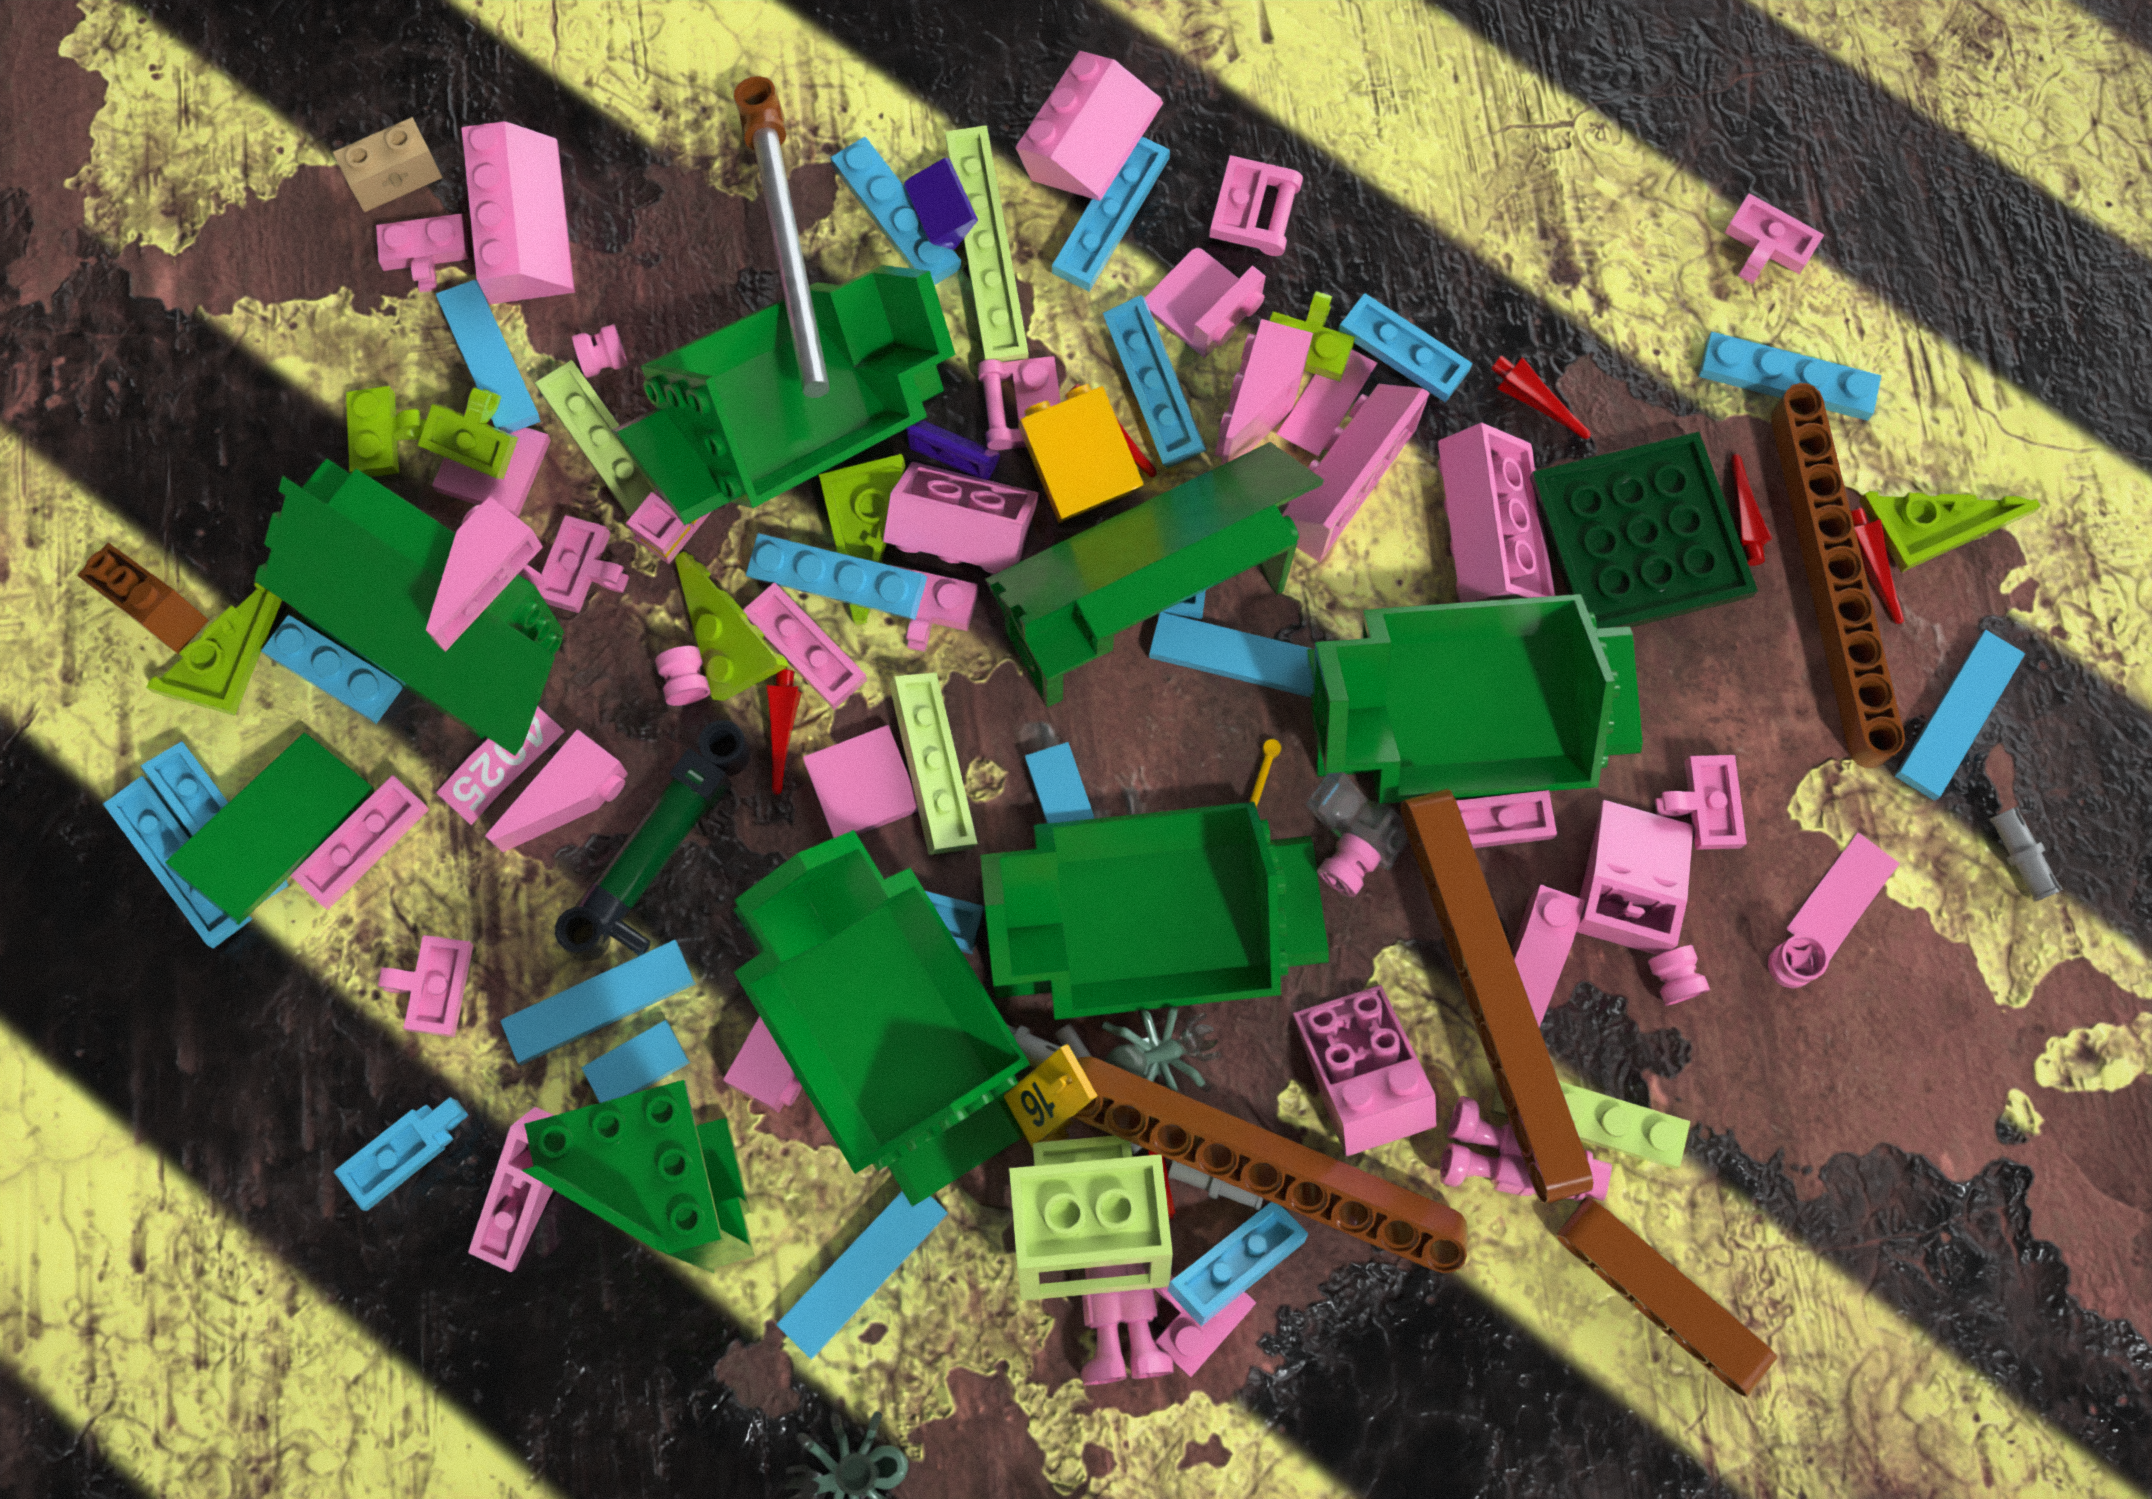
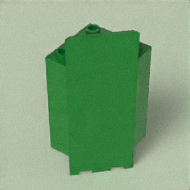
M881 265L841 285L816 282L809 286L830 390L824 396L810 398L803 393L785 299L782 298L642 365L641 368L646 379L643 383L644 390L656 408L612 429V433L684 526L729 502L752 509L927 417L922 402L944 391L936 365L956 355L930 271Z
M1268 442L986 578L985 580L1005 616L1006 633L1046 707L1048 708L1063 700L1064 674L1113 651L1115 634L1256 565L1260 566L1276 595L1284 592L1297 547V540H1299V534L1292 519L1288 515L1282 516L1277 507L1322 486L1324 479L1272 442Z
M326 458L302 488L282 475L278 491L285 495L282 511L275 512L271 516L264 543L271 548V552L265 564L258 566L254 581L295 608L313 627L374 668L396 680L401 686L480 739L486 736L516 756L525 743L555 659L554 654L560 648L562 636L565 633L536 586L517 574L445 652L427 633L426 627L456 533L357 468L350 474Z
M1581 594L1364 609L1361 639L1315 642V649H1307L1308 668L1310 667L1313 680V694H1311L1313 731H1316L1318 737L1317 777L1371 773L1379 804L1402 802L1406 799L1446 788L1452 792L1455 798L1546 790L1598 788L1601 768H1607L1609 755L1641 753L1643 740L1633 633L1630 626L1597 628L1595 614L1588 612Z
M1255 802L1034 825L1036 849L980 855L995 999L1051 993L1055 1020L1281 995V976L1288 975V967L1329 963V950L1311 836L1270 840L1267 818H1259Z
M852 830L797 853L735 899L738 906L733 910L760 954L734 971V974L854 1174L873 1164L877 1172L888 1166L913 1207L1025 1136L1005 1101L1003 1093L1019 1083L1015 1074L1030 1065L911 868L884 879L856 832Z
M685 1080L524 1124L533 1167L521 1171L653 1249L714 1274V1268L755 1257L745 1217L751 1211L729 1120L722 1118L696 1126Z

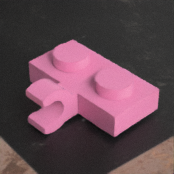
M1750 193L1724 232L1754 249L1738 275L1751 284L1755 282L1769 258L1800 275L1824 234Z
M462 213L376 225L378 260L383 271L411 267L412 278L414 281L418 280L420 293L437 290L435 264L469 259L467 226Z
M565 515L541 573L545 584L536 586L548 605L579 613L592 581L609 590L619 593L624 592L629 576L622 573L623 566L600 560L611 534L606 526Z
M894 566L927 576L916 620L911 619L906 639L909 640L907 646L909 649L926 651L932 624L968 631L978 594V584Z
M1735 755L1690 756L1684 761L1688 792H1663L1662 798L1654 800L1656 815L1671 818L1691 814L1695 850L1742 848L1747 842Z
M423 935L415 972L381 968L378 987L384 988L383 990L386 992L411 993L403 1027L406 1031L455 1038L473 950V944L470 941Z
M1172 1275L1170 1276V1281L1174 1279ZM1168 1287L1154 1288L1179 1312L1154 1342L1160 1350L1170 1355L1173 1362L1185 1374L1192 1377L1253 1308L1256 1302L1246 1292H1243L1201 1327L1167 1291Z

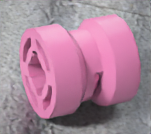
M615 324L602 327L599 333L592 336L587 333L572 336L575 351L585 378L599 375L602 368L611 367L617 370L628 366Z
M695 646L676 647L662 652L656 657L655 662L658 673L667 682L663 687V692L668 705H688L709 696L711 691L706 676L700 674V667L703 662L699 648Z
M1343 833L1335 845V854L1331 858H1326L1317 872L1329 886L1349 897H1355L1364 885L1362 879L1367 872H1373L1382 858L1376 849L1363 839L1351 833Z
M1805 933L1794 935L1774 948L1768 959V968L1773 979L1783 987L1788 988L1802 987L1824 974L1829 964V954L1824 943L1814 935Z
M1693 945L1680 947L1648 960L1652 974L1658 976L1661 982H1665V985L1660 990L1665 1006L1691 999L1710 990L1705 976L1699 973L1695 974L1694 972L1697 970L1695 964L1698 958Z

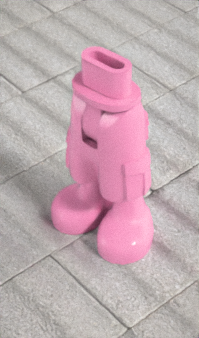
M1461 1096L1452 1113L1447 1138L1498 1149L1500 1156L1496 1159L1472 1152L1465 1146L1448 1143L1443 1150L1441 1159V1183L1456 1187L1462 1184L1466 1177L1478 1176L1491 1178L1490 1181L1493 1184V1188L1498 1191L1519 1196L1536 1194L1510 1121L1503 1125L1502 1129L1486 1123L1479 1116L1478 1103L1473 1098ZM1585 1150L1593 1175L1592 1191L1566 1199L1580 1202L1584 1197L1604 1201L1608 1191L1612 1165L1593 1159V1153Z
M1143 1263L1085 1268L1086 1280L1145 1274ZM1153 1288L1082 1295L1085 1326L1097 1329V1347L1094 1357L1083 1366L1081 1371L1083 1385L1107 1384L1127 1378L1118 1333V1324L1121 1322L1127 1324L1131 1350L1130 1369L1133 1379L1152 1378L1174 1373L1172 1358L1168 1353L1158 1349L1152 1339L1148 1322L1153 1321L1154 1317L1158 1316Z

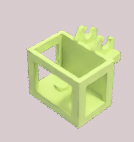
M1115 1135L1033 1143L1035 1166L1009 1168L1021 1301L1169 1287L1173 1252L1161 1154L1132 1157L1131 1142ZM1150 1262L1149 1274L1040 1284L1039 1272Z

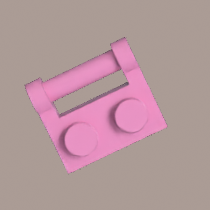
M1230 155L1209 237L1258 248L1270 256L1283 255L1287 243L1284 234L1294 195L1301 189L1303 176L1292 169ZM1271 185L1278 189L1269 228L1268 230L1256 228L1266 186Z
M1055 357L1006 362L989 359L980 362L977 365L978 379L984 385L989 430L985 434L987 447L992 450L1026 447L1020 430L1006 427L1001 382L1013 380L1018 422L1021 418L1026 417L1024 410L1037 403L1047 400L1050 406L1061 403Z

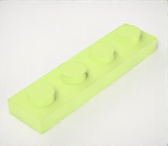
M572 360L535 382L538 391L630 518L651 492L655 495L656 493L653 484L611 430L618 427L619 424Z
M937 672L894 676L889 682L928 853L932 855L970 850L978 843Z
M1559 1081L1581 1141L1668 1168H1680L1691 1121ZM1496 1087L1490 1113L1508 1118L1498 1087Z

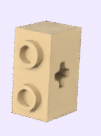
M413 117L333 152L364 212L443 178Z

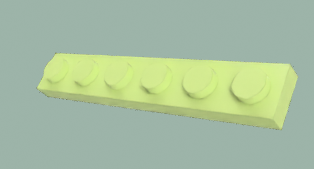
M987 125L945 131L949 159L978 219L963 241L984 359H995L1001 362L1029 359Z

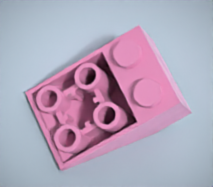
M1263 319L1260 321L1257 335L1248 333L1241 357L1243 359L1239 372H1236L1230 393L1229 407L1227 412H1224L1218 433L1219 439L1215 456L1222 457L1221 465L1250 452L1293 410L1313 333Z
M1603 800L1579 898L1586 902L1576 932L1654 955H1660L1674 949L1678 945L1688 898L1693 825Z
M1382 985L1293 1013L1328 1117L1346 1157L1436 1127L1435 1093Z

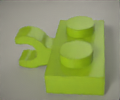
M1316 291L1306 322L1272 312L1271 322L1313 333L1304 371L1341 382L1354 346L1355 337L1324 327L1331 308L1332 296Z
M390 386L346 392L349 472L352 474L357 468L369 477L399 473L398 441L419 440L426 419H420V411L418 409L404 410L396 415L395 392Z
M474 387L470 393L464 415L442 405H431L417 446L496 479H504L518 437L487 425L489 419L498 409L501 395Z

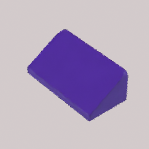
M943 158L904 182L905 189L929 242L933 245L955 250L977 223L978 219L951 160Z
M921 420L906 429L911 450L981 479L989 480L1000 458L998 451L989 449L984 445Z

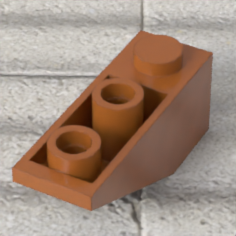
M109 542L88 559L86 566L77 575L177 654L209 621L174 589Z

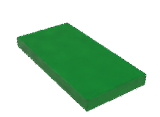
M304 732L165 863L172 872L239 926L375 792L374 787Z

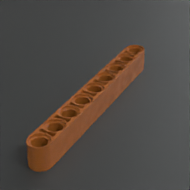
M1798 383L1787 389L1771 413V424L1848 752L1857 765L1864 768H1876L1902 749L1905 742L1904 730L1824 400L1820 391L1814 386L1807 383ZM1791 406L1799 408L1803 415L1794 412ZM1800 446L1809 448L1813 455L1805 453ZM1809 486L1817 487L1823 496L1815 494ZM1819 526L1827 528L1833 537L1824 535L1820 531ZM1828 567L1837 569L1843 579L1833 576ZM1838 608L1848 611L1853 621L1844 619L1840 615ZM1849 650L1857 652L1861 656L1863 664L1855 662L1850 657ZM1859 692L1871 698L1873 707L1867 706L1861 701ZM1869 735H1873L1881 741L1883 750H1879L1871 744Z
M1446 788L1403 800L1401 802V816L1535 1193L1543 1204H1549L1592 1191L1594 1182L1589 1162L1456 799L1452 792Z
M1090 1056L1077 1059L1097 1097L1073 1115L1072 1118L1434 1271L1451 1273L1459 1270L1465 1264L1467 1258L1468 1226L1464 1216L1455 1209L1100 1059ZM1124 1105L1133 1106L1136 1109L1128 1108ZM1169 1124L1178 1125L1179 1128L1173 1127V1126H1171V1125H1169Z

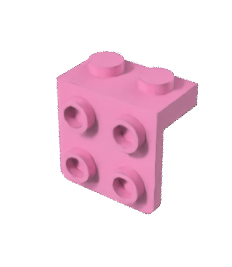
M1195 248L1145 297L1152 316L1203 358H1206L1218 345L1222 346L1230 339L1236 326L1246 316H1252L1261 306L1265 298L1262 293L1266 276L1254 266H1251L1239 279L1204 250Z

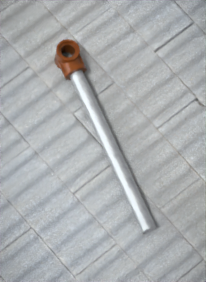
M750 77L737 85L734 90V100L739 111L745 143L750 149L755 150L802 390L805 396L818 398L827 394L830 386L780 147L787 135L784 125L785 116L773 82L766 77Z

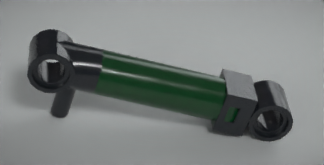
M717 720L709 723L702 730L698 745L702 756L690 748L687 749L669 773L672 777L670 783L577 904L559 916L555 924L554 934L557 942L573 958L579 961H593L600 958L607 951L611 937L638 956L645 954L649 949L650 940L624 923L623 920L708 808L714 810L731 788L732 784L728 776L739 774L746 768L750 760V748L742 730L735 723L728 720ZM732 741L736 743L734 750L729 755H714V750L720 742ZM585 924L593 925V934L587 942L582 944L573 943V934L578 927Z

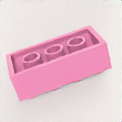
M505 121L462 127L476 278L489 305L575 293L557 139Z
M1378 384L1369 397L1362 394L1349 413V417L1353 418L1345 430L1337 427L1327 441L1324 449L1329 452L1321 462L1314 459L1307 467L1324 479L1323 485L1280 505L1278 508L1282 516L1288 515L1297 528L1299 540H1297L1298 549L1319 563L1416 431L1430 394L1428 391L1416 387Z
M1482 422L1439 440L1440 459L1438 466L1444 482L1446 496L1444 508L1449 518L1452 538L1450 550L1455 560L1457 574L1456 592L1460 602L1555 596L1544 522L1529 479L1532 472L1536 471L1531 443Z

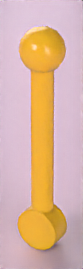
M1269 739L1263 745L1264 759L1249 802H1255L1256 808L1272 761L1281 752V744L1275 739Z

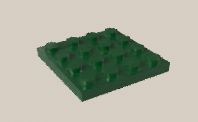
M1700 431L1533 471L1529 479L1533 486L1539 510L1568 595H1582L1588 612L1595 614L1597 628L1625 626L1632 628L1752 598L1758 592Z

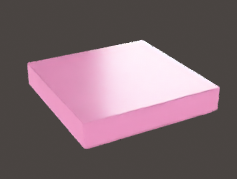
M489 419L487 425L494 427L491 419ZM523 428L509 433L518 437L504 479H496L444 457L432 487L438 493L476 505H481L491 496L518 518L551 439L548 434L530 428Z
M889 725L803 757L833 838L852 830L857 835L919 812L913 785Z

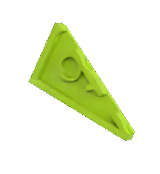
M902 454L819 474L837 553L882 563L886 547L883 539L890 495L903 476L905 461ZM850 604L855 625L867 623L870 609Z
M1869 491L1858 500L1871 522L1881 519L1885 546L1901 573L2031 515L2041 507L2037 499L2030 500L2022 496H2004L2001 500L1977 499L1976 495L1968 494L1928 496L1924 493L1908 492L1905 497L1879 496L1878 491Z
M685 552L675 556V562L713 700L725 701L789 667L786 658L781 654L774 653L762 639L765 636L764 633L756 625H752L749 622L747 614L728 592L719 590L708 578L711 573L702 563L695 561L692 555H688Z
M255 583L254 586L257 589L236 609L231 605L204 630L200 639L190 643L179 653L183 657L160 679L155 675L148 682L146 688L158 695L235 716L282 600L258 583Z

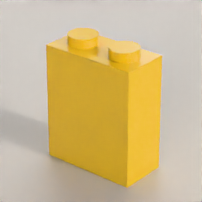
M1090 384L1082 385L1065 394L1066 401L1050 406L1048 400L1037 403L1024 410L1026 417L1021 418L1018 424L1058 524L1138 492L1144 486L1103 386L1092 390Z

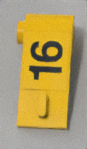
M1066 1044L1055 1051L1003 1097L1033 1148V1143L1067 1140L1069 1135L1066 1129L1073 1125L1070 1118L1094 1100L1097 1094L1071 1048Z

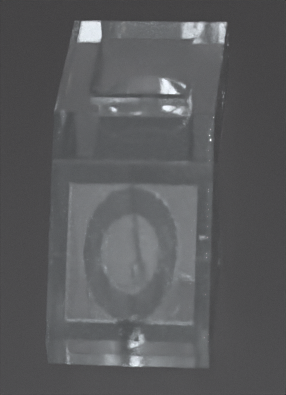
M1344 772L1328 773L1306 803L1322 824L1338 838L1343 833H1351L1369 843L1380 854L1382 859L1378 865L1384 869L1390 870L1409 843L1403 820L1390 806L1366 799Z

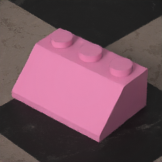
M1079 51L1015 148L1031 181L1101 201L1163 102L1157 94L1114 59Z
M911 462L891 492L883 542L893 544L904 552L917 553L922 551L938 555L941 560L948 563L966 562L981 566L983 570L996 574L1019 563L1039 492Z

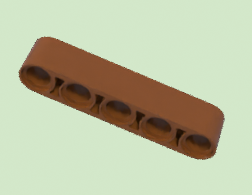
M1585 1197L1556 1233L1555 1237L1570 1253L1721 1382L1739 1395L1747 1398L1778 1358L1768 1345L1598 1202Z

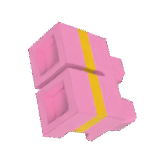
M654 488L656 495L651 492L626 522L628 529L636 534L633 537L635 541L667 564H670L710 513L684 526L667 502L662 500L663 497Z

